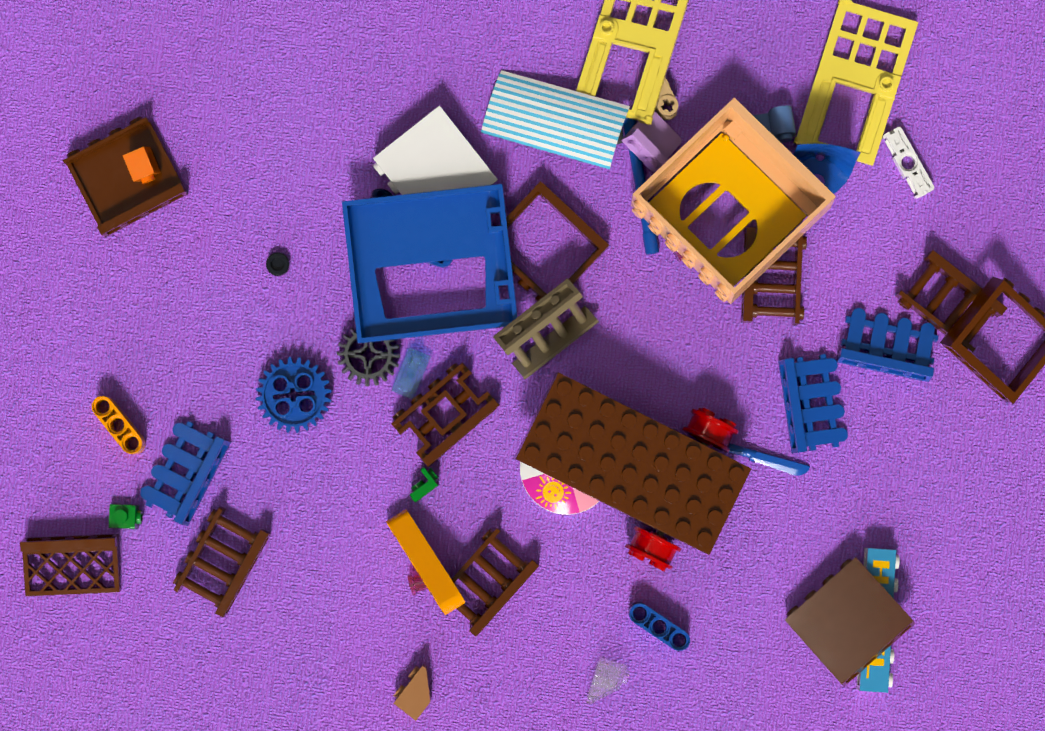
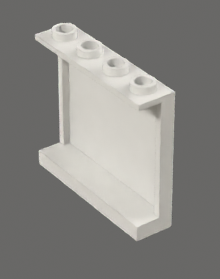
M440 106L373 158L376 163L372 166L380 176L385 174L389 178L390 182L387 185L395 195L399 192L401 195L487 186L494 184L498 180Z

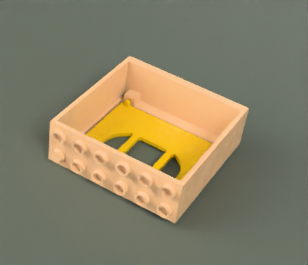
M733 98L633 193L631 202L633 208L631 210L638 218H644L649 223V229L656 236L660 234L666 240L665 244L672 252L677 251L682 256L681 260L688 268H694L699 273L698 277L707 286L710 284L716 289L715 294L723 302L727 300L732 304L831 208L836 196L736 98ZM720 132H722V133H721L707 148H705L688 166H686L668 185H666L649 203L647 202V201H648L650 198H652L670 179H672L689 161H691L709 142H711ZM704 183L720 185L685 220H681L680 204L690 189ZM725 191H728L749 213L712 249H708L688 229V226ZM752 220H756V239L746 252L728 258L717 256ZM795 227H797L788 237H786ZM743 277H745L736 287H734Z

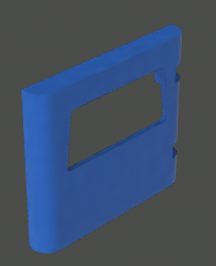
M502 184L342 201L358 343L504 328L517 318ZM500 213L501 226L492 227L490 214ZM473 257L485 258V308L392 319L385 317L375 273L377 268ZM508 285L509 299L500 300L499 287Z

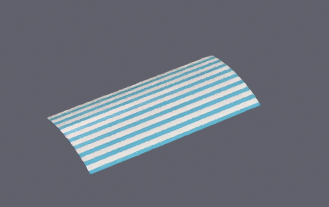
M501 70L487 107L481 133L610 169L617 141L630 106Z

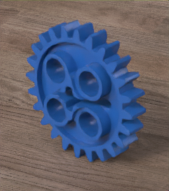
M288 357V364H285L280 359L279 367L273 364L270 365L271 373L263 371L267 376L266 380H258L263 384V387L256 388V391L261 392L262 396L255 399L263 403L258 407V410H266L262 417L264 419L271 417L269 425L278 422L277 430H281L283 426H286V432L290 433L292 427H294L296 433H300V426H303L306 431H309L308 424L311 423L317 426L315 419L318 417L324 420L325 418L321 412L329 411L324 405L325 403L332 402L331 399L326 397V394L332 393V390L325 389V386L330 381L322 380L326 374L325 372L316 373L319 368L318 365L310 368V360H307L303 365L301 357H298L296 363H293L292 358ZM302 376H308L311 381L309 387L305 389L300 388L298 384ZM280 378H284L287 381V387L284 391H277L275 388V383ZM292 389H295L298 393L315 392L311 396H298L294 402L292 398L273 399L274 395L291 394ZM305 399H310L313 402V408L309 412H304L301 409V403ZM281 402H287L290 407L288 413L284 415L278 412V405Z

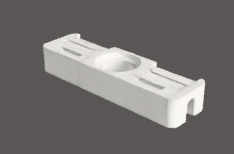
M897 127L884 134L882 140H886L885 143L892 156H894L892 159L903 179L907 177V183L912 192L916 194L914 198L918 199L934 189V185L903 129ZM907 156L913 159L914 166L912 169H905L902 166L901 161L904 157Z

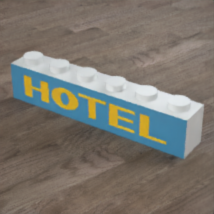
M864 548L863 566L894 599V592L897 593L898 578H895V569H899L900 556L896 555V550ZM891 646L857 675V690L888 693V688L892 687L893 674L889 673L890 663L893 664L894 649H891Z

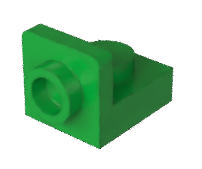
M425 467L421 468V472L428 481L424 483L421 480L411 488L413 493L410 496L415 503L439 486L436 483L439 478L431 468L428 470Z
M110 504L109 528L139 529V524H142L143 511L139 510V505Z

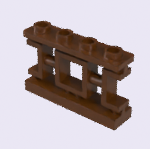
M463 362L460 365L457 363L453 364L446 370L448 375L443 380L437 378L428 386L429 392L424 396L421 393L410 401L412 406L405 411L402 408L392 417L395 421L391 424L400 435L411 428L424 443V446L416 453L428 467L500 406L488 391L478 399L464 383L472 373ZM460 372L463 373L456 380L464 389L459 395L453 399L446 390L439 396L437 395V392ZM446 397L460 415L442 429L428 412ZM469 397L478 406L484 400L488 402L462 424L461 420L467 414L460 405ZM425 402L427 403V406L421 410L428 419L419 429L411 421H408L404 426L401 425ZM433 428H436L442 436L451 431L452 434L428 455L425 453L432 445L424 436Z

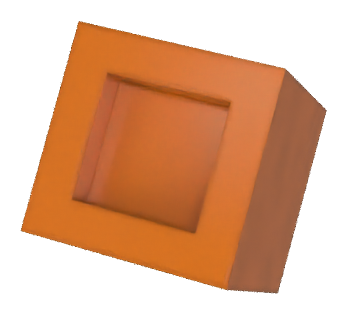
M143 146L123 155L133 182L141 181L142 184H146L155 180L154 176L161 173L151 147Z

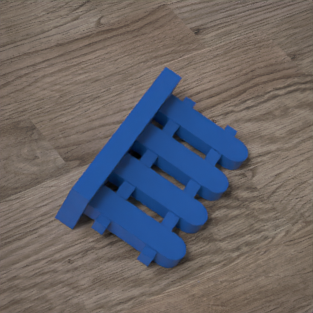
M862 308L854 309L851 317L846 316L845 323H849L847 339H842L841 346H845V349L842 348L838 353L837 363L929 382L933 377L934 368L928 366L934 364L935 358L930 357L933 342L938 341L939 335H934L935 328L931 323H924L920 330L916 331L911 330L912 323L908 318H902L898 321L897 326L888 325L889 317L885 313L877 314L874 321L865 320L866 312ZM864 327L872 328L870 344L861 343ZM887 332L895 333L892 349L884 348ZM910 337L918 338L915 354L907 352ZM860 350L868 351V354H867V353H862V352H859V351H860ZM883 355L891 356V359H890V358H885V357H882V356H883ZM906 360H911V361H914V364H913V363H908V362H905V361H906Z
M826 354L819 355V360L803 361V357L796 358V363H794V358L779 360L778 364L791 453L806 452L808 446L809 451L816 450V445L831 443L832 448L839 447V442H843L848 438V432L844 428L836 427L835 419L843 417L845 413L843 406L839 404L833 405L832 396L838 395L841 391V385L836 381L830 382L829 373L834 372L838 367L837 361L833 358L826 359ZM821 374L822 383L807 385L806 376ZM796 377L799 378V385H800V386H798V384H797V378H796ZM825 397L826 406L810 408L809 399ZM800 400H802L803 409H801ZM828 420L829 429L814 431L812 422ZM803 423H805V426H806V433L804 432V425H803Z
M190 421L186 425L176 423L173 426V433L179 439L176 445L166 444L163 446L162 454L168 458L165 467L162 465L153 466L151 474L154 478L158 479L154 488L144 486L140 491L141 497L147 500L146 506L152 508L154 504L166 510L165 516L173 518L175 515L173 521L185 526H189L231 442L218 436L214 440L215 434L209 431L205 435L193 429L194 423ZM186 441L200 448L196 456L182 450ZM208 452V454H207V456L205 457V459L202 460L203 457H204V455H205V453ZM175 462L189 469L185 477L171 470ZM164 483L178 490L175 498L161 492ZM186 494L184 501L181 502L183 496Z

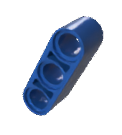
M636 602L630 606L628 615L636 625L676 651H683L689 646L690 637L683 629L644 603ZM637 607H643L646 611L645 617L641 620L633 617V611ZM657 620L665 622V630L661 633L653 631V623ZM677 633H681L685 637V642L681 646H675L672 642L673 636Z

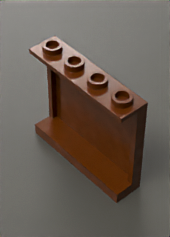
M147 117L133 119L129 122L130 125L124 129L119 127L108 133V137L103 140L98 138L89 142L87 148L81 151L76 149L68 153V158L63 160L98 224L97 228L100 234L104 237L188 195ZM143 146L151 147L161 172L154 176L155 180L146 184H142L141 181L133 182L123 155Z
M856 557L853 560L847 559L840 566L841 570L835 576L833 574L829 575L822 582L823 586L817 592L815 590L811 591L804 598L805 602L800 607L794 606L786 614L788 617L785 619L789 626L844 687L915 625L913 619Z

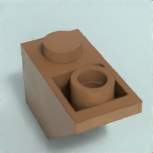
M424 664L421 668L416 666L408 676L411 679L406 687L401 685L393 695L397 698L393 704L415 721L431 702L428 669Z

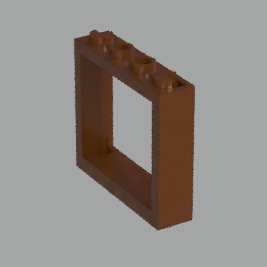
M540 181L506 217L507 229L538 196L545 200L596 248L592 255L569 278L574 285L608 249L609 244ZM511 261L512 273L520 279L517 283L528 292L531 289L537 295L535 297L537 302L547 295Z
M992 277L940 343L1002 400L1014 404L1045 365V340L1009 386L961 343L1002 292L1044 331L1045 313L1037 307L1033 308L1029 304L1030 299L1021 292L1017 293L1013 289L1015 285L1006 278Z

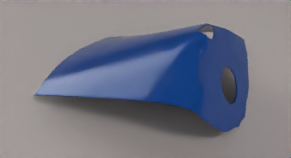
M831 144L797 145L793 155L814 175H821L825 181L824 185L835 194L849 179L861 152ZM816 155L824 156V159L819 161L816 159Z

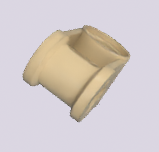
M665 77L655 110L663 120H671L677 115L678 101ZM664 104L672 105L670 112L667 109L663 110Z

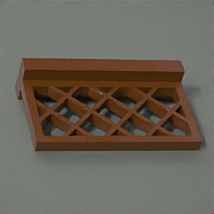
M119 534L24 538L20 542V552L23 555L25 596L120 592ZM102 551H112L113 561L108 566L97 558ZM78 552H85L92 558L85 567L74 559ZM55 553H61L68 559L61 568L50 560ZM29 554H38L45 560L38 569L29 563ZM70 561L81 570L74 579L63 571ZM93 561L104 569L97 578L86 570ZM46 563L57 571L50 580L39 572ZM106 571L114 578V586L106 587L99 581ZM82 573L93 581L88 588H82L75 582ZM58 574H61L70 582L65 589H58L52 583ZM35 575L46 583L41 590H31V579Z

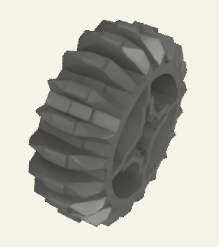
M351 328L350 332L353 334L351 338L347 334L343 335L344 339L348 341L347 344L343 342L338 344L340 347L345 348L344 351L337 352L338 356H344V359L339 360L338 364L347 365L341 370L342 373L345 374L351 371L348 379L351 381L357 376L356 384L358 385L361 384L362 379H365V386L367 387L370 386V379H373L376 386L379 385L378 377H381L386 382L388 380L384 375L386 372L392 376L395 374L393 370L389 369L391 365L394 367L399 366L397 362L393 361V358L398 359L401 355L393 353V350L399 349L400 346L398 344L391 345L395 340L384 341L388 352L375 350L374 342H370L371 352L380 356L372 358L368 366L367 358L357 354L366 352V349H369V343H365L364 347L360 350L352 351L351 347L357 341V333L354 328ZM350 358L363 360L364 374L355 370ZM387 359L384 367L372 374L373 363L376 360Z

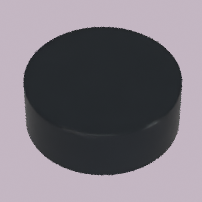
M273 253L267 258L266 268L274 276H283L290 269V261L282 253Z

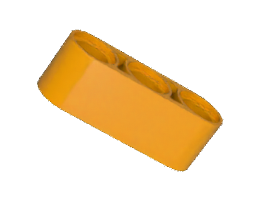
M106 396L95 398L92 402L93 413L120 447L129 454L141 453L145 449L146 441L112 398ZM106 400L110 408L106 413L102 414L99 410V405L102 401ZM117 419H122L124 422V428L120 432H117L113 426ZM132 437H136L139 441V445L135 450H131L128 446V441Z

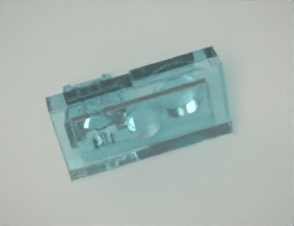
M409 348L391 391L414 399L431 356Z

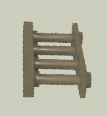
M568 278L493 336L507 355H510L512 352L516 355L518 359L512 362V364L524 379H527L599 322L586 306L580 309L577 301L583 298V296ZM569 308L573 316L562 323L558 316ZM551 323L555 330L543 338L539 331ZM532 337L536 344L524 352L521 345Z

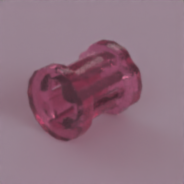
M419 574L415 576L407 575L412 595L428 589Z

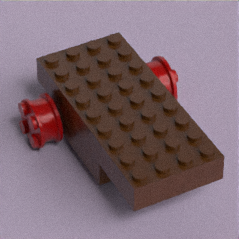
M559 372L555 373L514 456V459L656 529V532H648L634 526L633 529L636 532L631 543L626 544L625 547L629 549L627 554L641 561H644L646 557L650 559V565L664 572L666 568L672 570L671 562L676 551L680 552L682 549L668 542L664 535L666 534L710 555L751 471V468L708 447H715L729 453L728 445L733 435H738L739 433L735 429L736 423L725 418L718 420L714 418L715 413L706 408L692 409L691 413L693 416L688 426L683 427L682 431L696 438L697 441Z

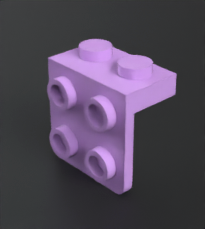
M654 112L651 125L638 121L621 141L647 168L655 173L669 160L668 157L681 144L682 140Z

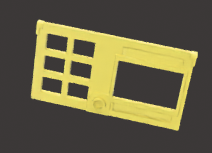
M605 0L576 91L596 97L612 44L647 52L649 55L632 110H628L626 118L651 125L689 0H678L677 6L661 3L662 0H622L631 3L626 20L611 17L616 0ZM637 5L652 8L647 26L632 22ZM659 10L674 13L669 31L654 28Z
M839 0L798 134L793 143L796 145L826 144L818 141L835 85L836 83L874 94L856 150L861 152L857 162L873 166L918 22L856 4L852 0ZM846 12L862 16L857 34L841 30ZM868 18L884 23L879 41L862 36ZM890 25L906 29L900 48L884 43ZM838 37L854 41L848 60L833 55ZM860 43L876 48L871 66L855 62ZM882 50L898 55L892 73L876 68Z

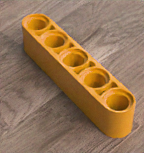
M407 509L386 521L387 525L444 615L465 604L462 595Z

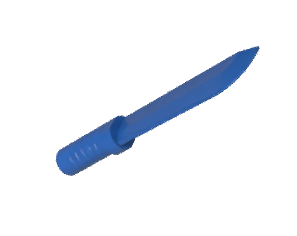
M731 443L728 445L729 453L747 457L749 461H755L795 476L805 474L810 468L808 465L758 452L750 448Z

